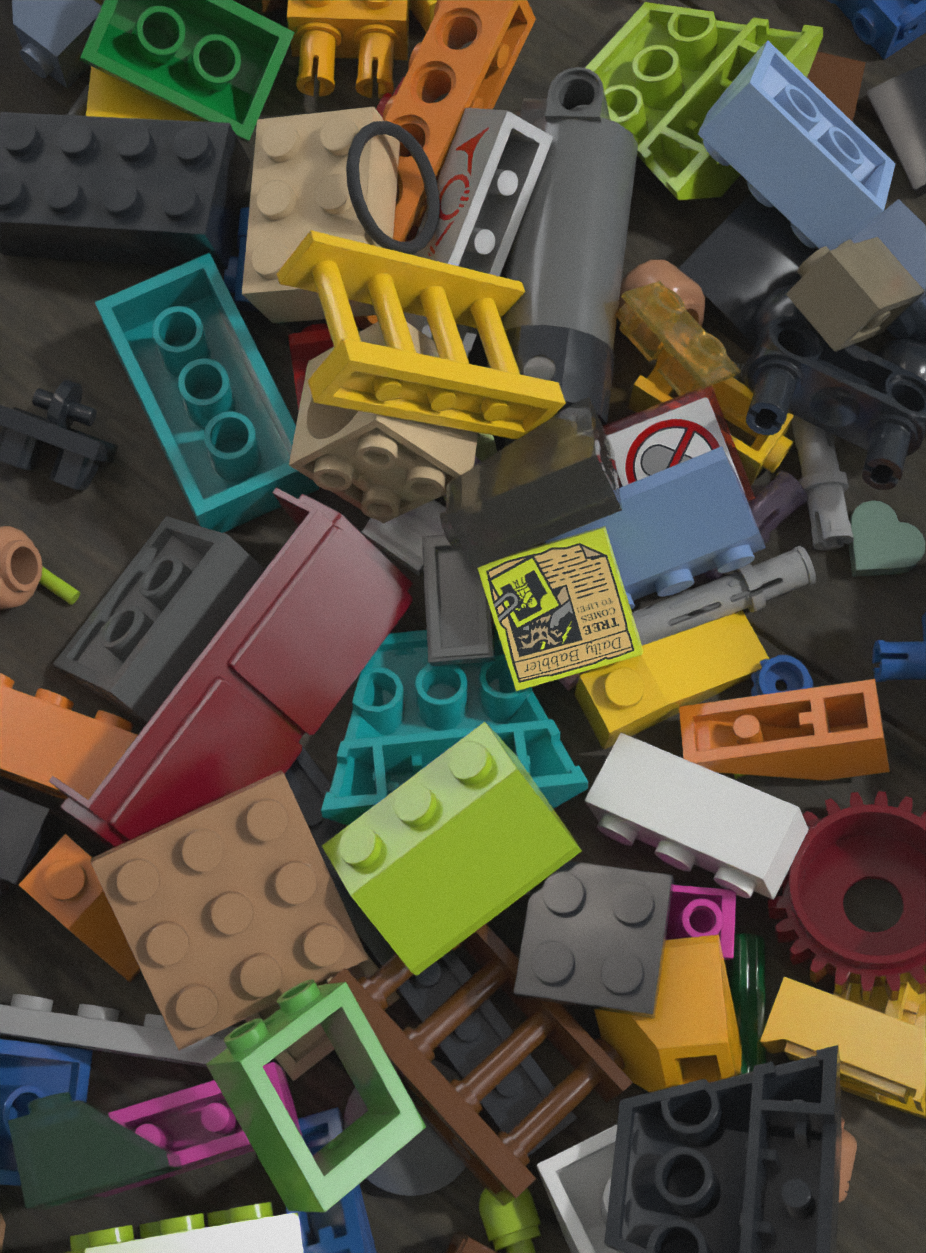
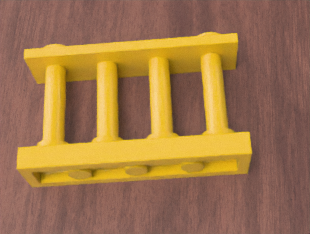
M313 230L309 231L277 272L279 284L318 293L334 345L333 351L307 380L314 403L522 441H529L566 404L558 382L520 375L501 321L505 313L525 293L523 284L520 281ZM349 300L373 305L386 346L361 341ZM403 312L427 318L439 358L416 353ZM456 324L477 328L490 368L469 364Z

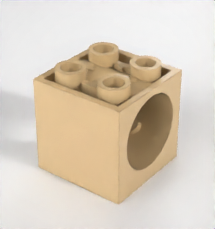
M378 322L359 332L362 342L386 346ZM407 322L416 353L439 358L434 341ZM334 347L308 361L289 466L312 479L319 487L330 490L361 509L368 517L382 523H386L472 482L478 432L314 403L307 380L333 351Z

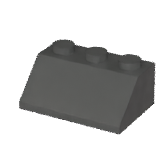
M166 516L53 665L132 721L145 727L265 569L229 535Z

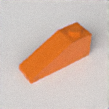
M875 679L679 707L683 759L714 772L823 781L890 772Z

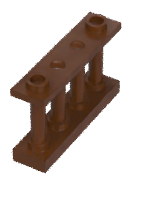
M487 924L460 943L481 968L414 1030L406 1027L402 1031L384 1011L388 1007L386 999L414 974L397 953L368 979L360 976L356 980L344 968L327 984L346 982L420 1116L503 1206L515 1200L536 1179L525 1167L530 1162L527 1154L593 1089L608 1103L633 1083L622 1071L625 1068V1064L617 1051L601 1038L593 1040L561 1004L519 998L514 994L519 959ZM501 988L528 1018L462 1081L453 1079L448 1082L431 1063L435 1058L432 1050L493 993ZM547 1038L575 1069L508 1134L500 1131L496 1135L478 1115L482 1110L480 1101Z

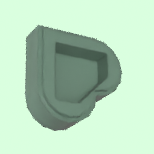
M881 501L863 502L855 509L849 519L854 536V541L848 544L852 577L906 573L916 567L925 553L926 543L923 534L915 526L899 522L894 510Z

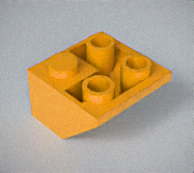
M719 935L666 940L655 1018L594 1009L601 1039L610 1044L620 1055L625 1064V1068L622 1071L629 1079L648 1092L701 1079H706L710 1083L741 1075L742 1045Z

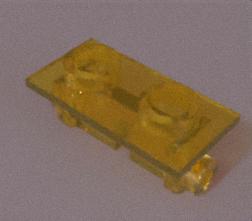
M660 281L626 291L621 296L626 304L616 314V317L622 322L619 330L630 339L648 361L656 359L663 349L670 354L657 371L677 392L684 403L694 402L705 397L710 400L716 393L712 385L740 373L741 370L727 356L723 344L713 335L706 333L687 312L681 297L673 290L665 287Z

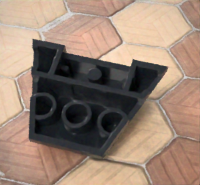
M838 1045L816 1050V1056L774 1066L773 1062L756 1065L753 1072L710 1083L706 1079H701L620 1100L604 1240L606 1246L620 1253H836L842 1151L840 1056Z

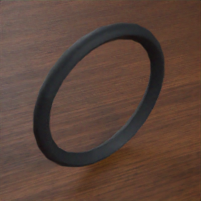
M373 121L360 129L353 138L348 151L346 177L350 200L358 220L376 244L382 248L406 254H415L427 246L434 236L438 225L440 202L436 177L426 153L412 134L392 122ZM386 134L403 143L414 158L424 182L427 199L426 221L422 231L411 241L401 242L386 235L377 226L363 197L359 172L360 156L366 143L376 135Z

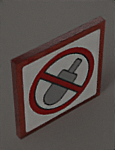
M712 384L592 430L615 489L722 446L740 481L747 501L755 499Z

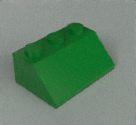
M104 0L79 60L203 122L230 123L238 139L247 143L251 138L295 32L233 0Z

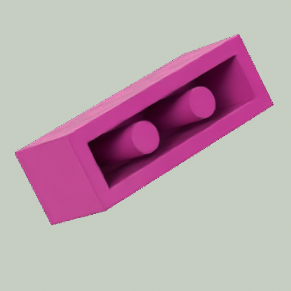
M275 1062L268 1063L263 1066V1069L302 1136L285 1069ZM215 1080L70 1125L86 1195L108 1197L254 1151Z

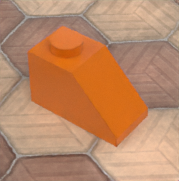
M65 834L22 880L19 886L127 981L131 982L141 969L91 865L92 857Z

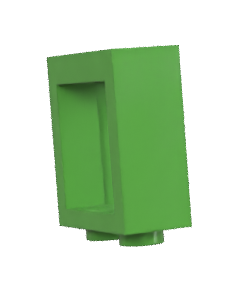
M311 979L283 993L277 999L280 1009L263 1021L261 1018L251 1020L229 1033L224 1038L227 1049L206 1063V1066L288 1211L325 1213L425 1129L426 1125L346 982L317 985ZM320 1023L368 1111L312 1156L264 1071L263 1066Z

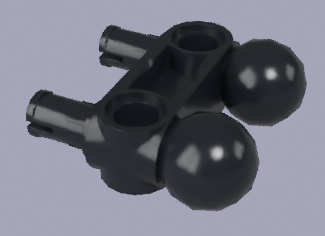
M794 285L776 289L759 307L756 317V330L759 338L755 349L742 368V378L746 386L753 393L746 415V423L756 433L774 435L785 424L787 413L797 416L868 450L862 470V479L871 488L877 490L893 489L897 485L898 480L902 478L906 456L912 455L920 448L925 435L926 343L916 339L903 338L888 341L874 354L854 344L834 351L786 295Z

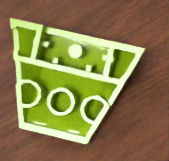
M645 2L585 68L596 73L603 83L611 121L617 122L633 134L638 143L637 156L678 200L722 197L741 174L731 165L724 166L713 159L703 144V138L698 135L708 111L767 41L777 48L807 78L823 38V27L804 25L801 32L769 28L768 19L753 17L746 25L718 21L715 19L714 12Z

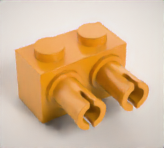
M288 0V28L295 32L290 42L292 56L300 57L299 74L296 83L300 92L308 96H314V81L317 74L318 81H320L319 96L331 94L335 88V58H357L358 77L355 88L359 94L372 98L374 76H377V83H379L378 98H382L387 92L393 93L394 60H407L409 0Z

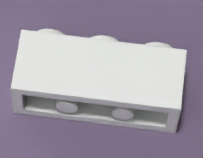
M620 733L585 799L586 804L599 821L597 828L608 837L632 846L635 838L656 847L654 853L657 857L683 871H691L693 865L716 874L714 881L725 889L735 891L736 895L744 898H750L753 891L774 900L809 830L798 806L623 733Z

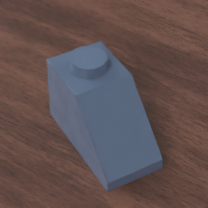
M12 0L13 25L22 47L19 51L22 60L41 78H46L50 75L68 89L90 67V65L79 59L101 5L94 0Z

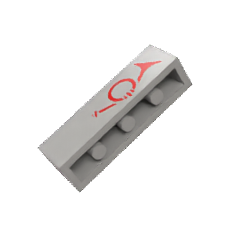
M465 108L437 180L440 211L434 236L425 248L410 255L500 276L553 136L508 110ZM426 209L425 214H424V216H423V219H422V222H421L420 227H419V229H418V232H417V234H416V237L419 235V233L422 231V229H423V227H424V224H425V221H426L427 209ZM403 312L406 322L433 340L426 317ZM456 324L468 358L478 330L474 327Z

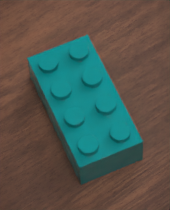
M210 253L95 302L111 344L199 526L224 533L282 506L273 494L276 488L297 499L301 494L308 495L319 490V486L312 479L289 466L296 425Z

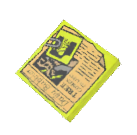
M605 526L477 565L516 691L643 654L644 650Z

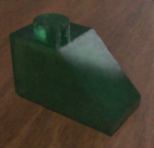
M70 1092L53 1094L33 1100L28 1103L29 1115L8 1120L25 1205L28 1209L46 1210L182 1169L180 1157L177 1153L93 1104L81 1100L72 1102Z

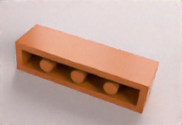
M0 673V777L65 801L67 796L49 782L50 778L54 776L86 799H89L138 736L131 732L134 725L117 715L101 710L97 711L94 719L72 711L74 703L71 700L45 689L39 688L34 697L14 690L12 688L15 681Z

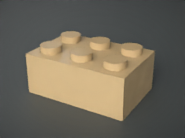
M375 107L257 120L242 295L272 323L325 319L317 292L281 285L277 278V272L310 230L381 247L366 233L358 220L350 200L346 177L348 151L355 135L362 127L373 121H384ZM383 134L370 138L363 148L359 163L360 183L363 197L377 226L393 239L400 141ZM349 300L353 317L376 315L373 305Z

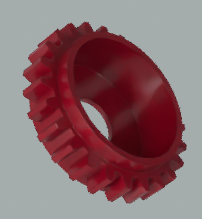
M878 791L875 803L868 805L863 804V800L858 792H852L850 806L842 810L832 798L825 800V817L821 820L809 811L802 814L809 830L776 894L777 897L774 900H768L769 918L784 919L775 926V936L778 943L795 940L789 950L790 961L793 965H796L809 958L812 961L810 980L814 983L823 979L827 973L834 976L835 994L842 995L848 988L849 983L860 985L862 1001L869 1002L874 987L885 986L889 999L897 1001L900 984L909 982L912 989L918 995L924 993L926 989V811L921 817L913 814L912 798L907 796L900 802L898 808L888 806L886 793ZM864 879H880L891 884L899 892L903 901L901 918L893 927L885 931L868 932L859 929L849 921L844 912L843 900L848 889L856 882Z

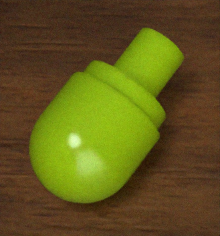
M485 1188L480 1196L479 1211L488 1241L493 1242L495 1251L506 1249L507 1253H536L532 1239L541 1236L538 1227L541 1225L529 1189L526 1188L515 1200L503 1206Z

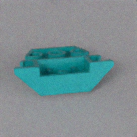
M495 623L496 661L431 666L428 662L427 630L388 634L360 673L352 701V714L344 741H341L338 749V763L330 791L326 792L321 814L324 818L350 825L483 722H486L518 757L552 808L587 790L588 780L580 766L575 767L560 740L559 729L553 719H548L532 691V687L516 691Z

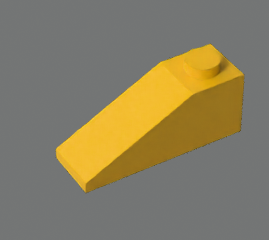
M742 610L642 646L644 652L640 656L598 667L579 675L574 695L604 750L615 744L620 733L631 737L678 714L680 706L698 704L751 678V674L761 670L760 661L769 659Z

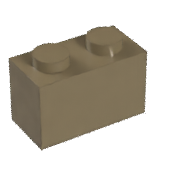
M878 237L857 243L849 239L833 250H829L827 246L820 248L798 268L797 273L802 278L786 295L834 351H838L883 333L925 291Z

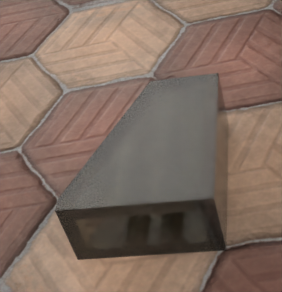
M587 397L572 404L447 484L446 511L440 513L441 525L451 547L454 550L463 547L474 569L622 511L614 449L590 398Z

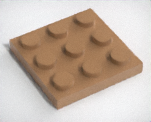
M282 770L91 858V865L179 1051L277 1004V999L283 993L304 981L313 979L318 984L337 975L344 968L349 969L368 959Z

